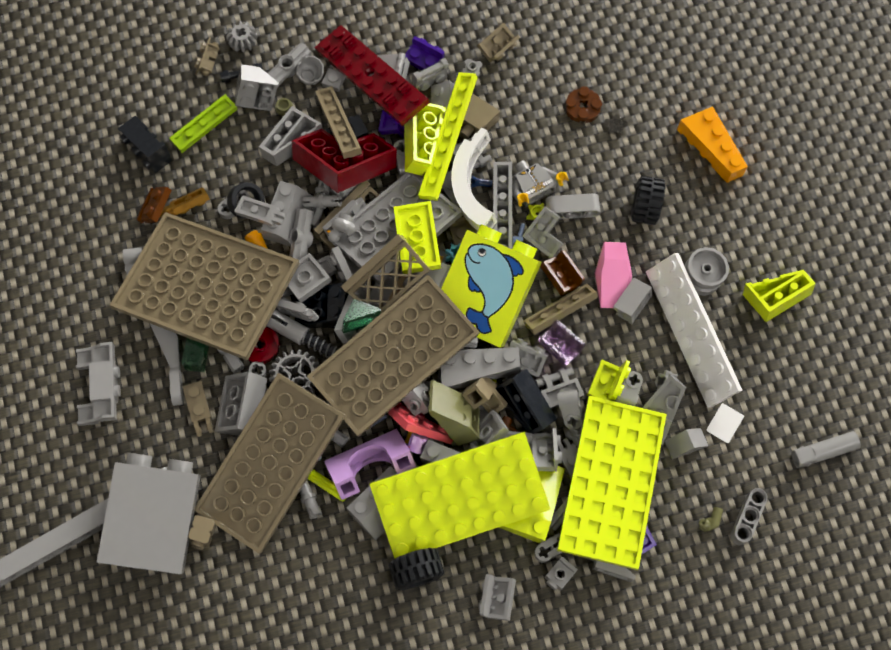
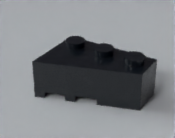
M136 116L118 128L120 140L124 145L129 144L131 152L136 158L140 157L142 159L141 162L147 170L151 169L156 174L173 161L166 144L163 141L160 143L156 139V134L151 133L148 127Z

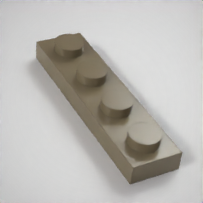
M586 283L523 320L524 324L535 335L598 298L597 292Z

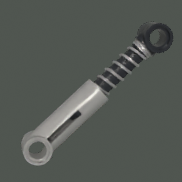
M274 310L266 325L299 345L306 344L308 348L319 351L320 355L324 354L326 358L339 350L337 346L333 347L331 343L328 344L325 340L319 339L320 337H315L314 333H309V328L277 310Z

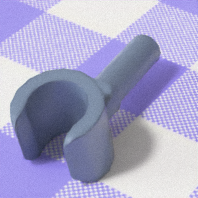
M524 223L520 225L518 236H512V247L516 240L523 242Z

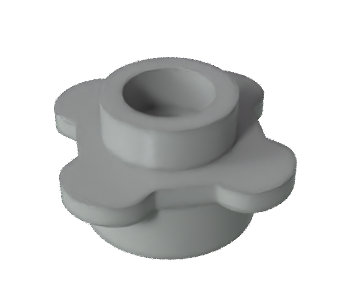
M467 59L463 73H475L478 77L482 62Z

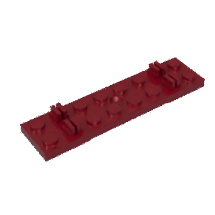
M342 25L314 47L316 52L339 70L401 126L405 125L430 103L424 94Z

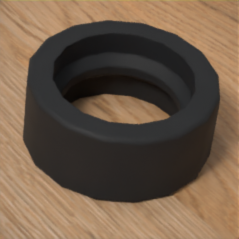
M244 182L234 186L227 196L229 210L240 219H248L236 215L234 212L237 207L236 196L240 191L248 190L254 195L255 200L265 202L263 191L257 185Z

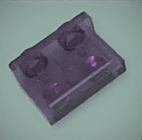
M556 320L551 328L540 336L537 341L565 367L580 354L585 346V343L559 320Z

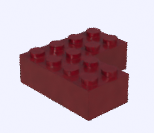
M323 129L292 140L293 160L337 193L396 168L397 149L375 133H371L357 139L362 154L344 159L335 138Z

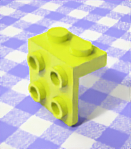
M601 360L587 396L615 401L621 395L624 389L622 383L624 379H627L631 368L628 367L630 361L626 360L618 367L605 360Z

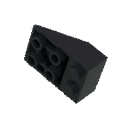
M345 282L324 286L302 302L306 308L312 309L319 316L317 321L310 322L296 317L295 321L307 328H335L349 295L341 287Z

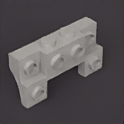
M105 342L88 348L76 349V368L78 370L89 369L90 401L92 402L77 405V424L84 426L99 424L102 421L117 420L116 403H118V397L121 396V389L117 382V378H120V368L115 364V345L113 342Z

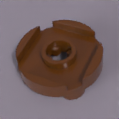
M582 86L580 89L573 90L568 95L565 104L566 113L575 122L590 123L599 116L602 101L596 92L586 86ZM580 103H586L588 108H580Z

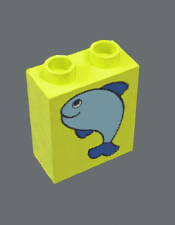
M481 224L477 233L469 230L466 231L441 289L480 332L477 338L501 348L505 346L542 262L533 259L537 248L519 240L515 241L512 249L498 243L502 233Z

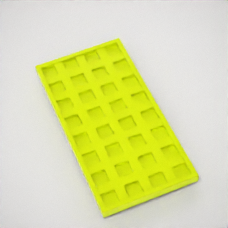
M593 396L588 397L557 551L634 570L639 569L667 414Z
M525 432L370 483L394 558L420 549L438 548L551 510Z

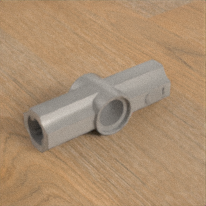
M299 43L288 55L281 56L278 61L279 63L267 74L276 80L279 86L285 79L294 76L298 63H300L303 57L311 56L312 53L308 46L304 43Z
M296 210L294 228L290 230L288 235V241L291 244L289 257L298 260L302 259L307 255V250L313 243V234L310 232L313 218L311 210Z

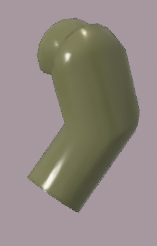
M713 507L711 517L699 521L700 529L709 532L718 528L723 509Z

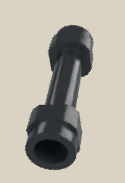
M262 63L253 64V66L260 67L263 70ZM224 70L219 72L222 83L231 82V79L238 78L240 70L232 72Z

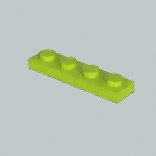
M225 94L173 134L169 140L183 153L238 110V108Z

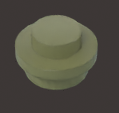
M281 98L276 102L275 110L279 115L284 116L293 104L287 98Z

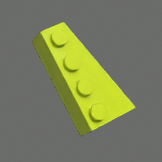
M429 103L404 125L405 172L422 176L431 165L446 107Z

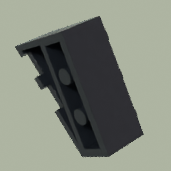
M527 369L497 384L495 389L508 403L506 407H509L515 414L514 418L529 433H537L557 420Z

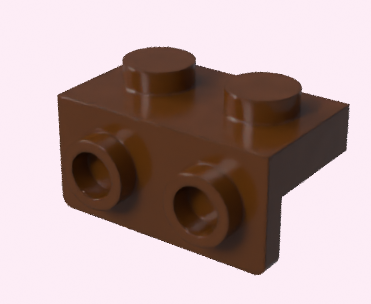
M565 250L560 251L556 257L543 261L540 265L561 296L576 290L585 280Z

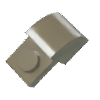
M482 377L462 393V396L473 409L482 405L488 413L492 409L498 413L508 404L495 389L497 384L490 378Z

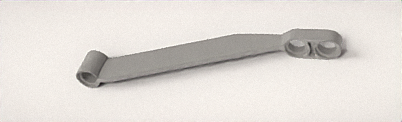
M143 247L123 249V260L127 275ZM150 324L170 366L169 378L172 405H183V382L178 336L174 332Z

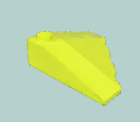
M558 466L557 471H538L551 510L498 528L537 543L544 542L554 514L565 468Z

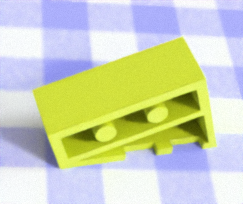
M804 270L783 274L778 278L770 280L769 278L763 279L762 282L746 283L743 296L764 321L768 322L812 295L816 283Z

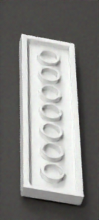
M679 253L672 254L647 270L646 274L707 407L711 408L743 391Z

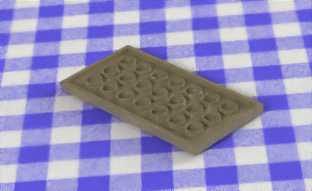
M427 275L307 377L332 407L346 415L344 421L359 437L401 402L411 390L422 384L476 338L480 332L434 280Z
M278 373L197 503L195 512L203 517L213 519L216 526L258 554H261L346 415Z

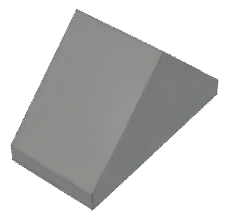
M701 428L687 429L664 441L672 460L708 447Z

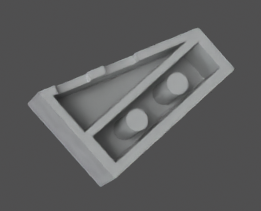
M291 106L259 146L262 157L276 166L280 165L292 157V140L323 129L322 124Z

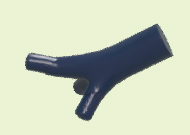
M471 176V189L478 186L492 187V180Z

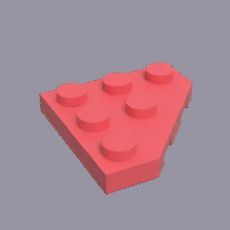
M401 402L388 412L406 431L448 444L453 442V439L449 438L444 428L425 418V415L422 413L414 416L407 407L401 405Z

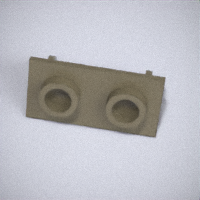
M210 37L206 43L202 42L199 52L202 54L200 58L197 57L194 65L197 68L195 75L199 71L204 76H209L212 73L215 62L209 60V58L216 60L220 48L218 43H210Z

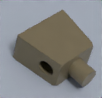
M472 94L459 135L464 139H468L471 134L474 135L480 128L488 131L499 121L500 110Z

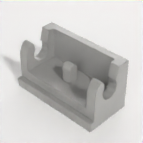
M633 278L613 306L617 311L616 315L633 324L652 297V287Z

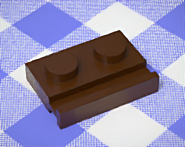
M166 186L155 187V189L150 188L136 220L142 224L144 222L157 223L172 190Z

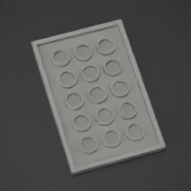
M407 172L353 216L355 218L353 222L355 232L350 237L340 232V240L336 243H331L336 247L339 246L341 252L361 268L397 235L393 207L431 201L436 237L463 216V212L441 193L438 201L420 199L418 194L423 178ZM388 262L385 265V273H395V262ZM399 262L398 270L402 267L401 262ZM381 275L372 276L371 278L380 285ZM385 275V277H384V282H385L391 275Z

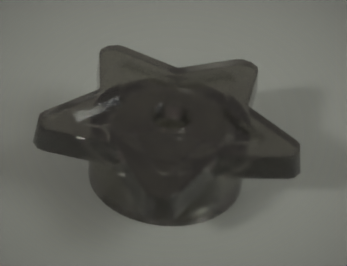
M618 114L613 119H606L604 121L608 125V134L623 135V128L628 125V122L621 120Z

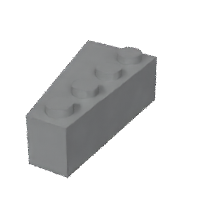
M519 347L460 350L441 367V384L454 390H462L482 377L496 380L517 374L520 371Z

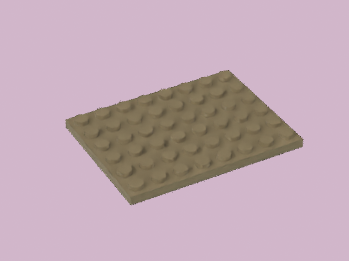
M165 212L111 301L110 307L116 311L248 360L300 263L298 259Z

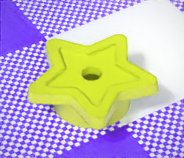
M544 203L534 206L528 205L530 213L526 219L535 220L538 216L536 213L541 212L544 208Z

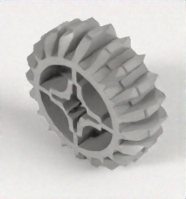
M290 350V355L283 352L284 358H276L278 363H272L274 369L269 370L270 375H272L269 378L270 382H273L276 375L282 372L296 384H303L302 388L312 394L315 393L313 389L314 384L303 373L304 365H307L311 372L319 366V362H314V356L309 357L307 351L302 355L301 350H298L297 354ZM291 363H296V364H295L294 366H292V367L287 366V365H289V364H291ZM299 373V377L293 378L292 374Z

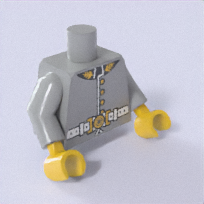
M524 160L520 161L515 166L519 173L515 175V181L512 183V196L518 202L519 207L522 206V203L525 207H528V205L554 193L557 183L559 186H563L564 180L569 181L567 173L554 172L548 168L541 167L538 163L528 167Z

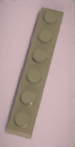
M333 87L316 90V97L343 158H352L362 154L361 147Z

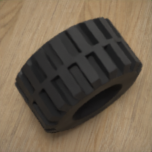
M643 175L638 179L631 211L633 222L649 225L657 224L665 195L664 179Z
M436 548L416 550L399 556L388 564L395 589L407 590L428 584L441 578L445 573Z

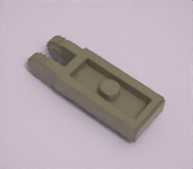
M202 381L182 386L197 437L202 436L199 422L206 421L207 430L209 433H213L212 416Z

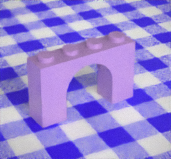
M397 429L324 461L341 500L360 492L355 476L361 468L377 461L389 462L397 474L416 467L411 452Z

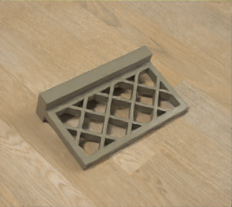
M368 181L362 182L342 201L341 207L337 206L313 230V235L330 249L334 248V244L325 238L327 234L322 227L351 200H357L361 197L365 203V197L369 193L375 198L379 194L370 186L371 184Z
M397 234L341 287L345 292L349 293L370 320L373 321L431 269L407 243L404 236ZM404 247L409 251V260H399V252ZM388 262H395V273H385V265ZM399 262L409 263L408 274H398ZM412 263H419L424 270L419 275H412ZM381 275L380 286H371L372 276ZM385 275L394 276V287H384ZM398 276L408 277L407 285L404 288H397ZM360 287L367 288L366 299H359L355 294ZM370 288L380 289L379 300H370ZM384 289H393V298L390 301H383ZM369 302H379V311L374 315L369 311Z

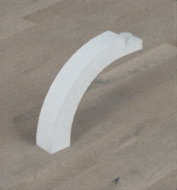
M480 128L473 135L472 141L464 139L456 153L451 176L452 188L457 203L466 220L477 231L481 224L492 229L497 223L494 213L483 207L475 199L471 191L473 167L482 151L491 141L488 131Z

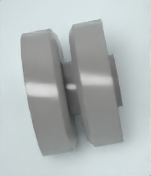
M704 247L697 249L684 264L697 294L701 296L714 293L729 274L727 259L714 248Z

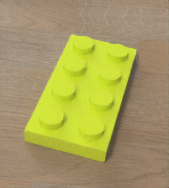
M431 201L393 207L397 234L404 236L407 243L431 270L442 269ZM406 247L400 251L401 260H409V251ZM401 262L403 274H408L409 263ZM412 263V273L424 270L419 263Z

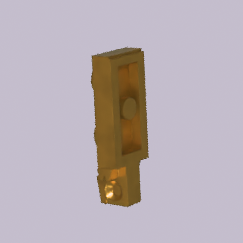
M201 187L169 202L170 205L163 208L160 218H162L165 212L178 215L188 212L189 209L195 206H202L206 201L210 200L205 189Z

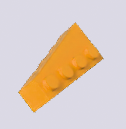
M713 106L680 120L677 131L687 138L691 146L694 145L700 155L712 164L711 167L726 183L744 175L748 166Z

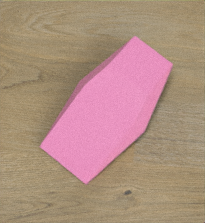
M604 242L595 270L600 308H613L632 280L626 243Z

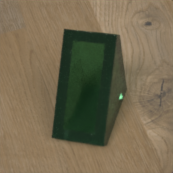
M353 299L343 319V334L366 327L381 314V309Z

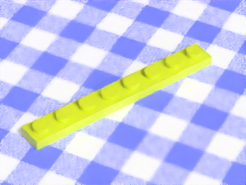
M458 73L439 130L431 165L426 170L418 194L420 199L438 201L477 81L475 73Z

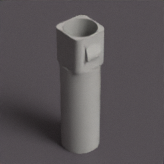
M851 431L805 447L801 446L793 450L791 456L796 468L807 467L813 463L860 449L861 444L856 432Z

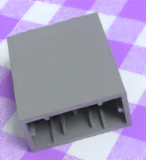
M128 453L126 464L115 462L97 563L182 574L185 570L189 547L188 535L192 528L201 475L192 474L193 462L169 459L167 470L151 467L153 456Z

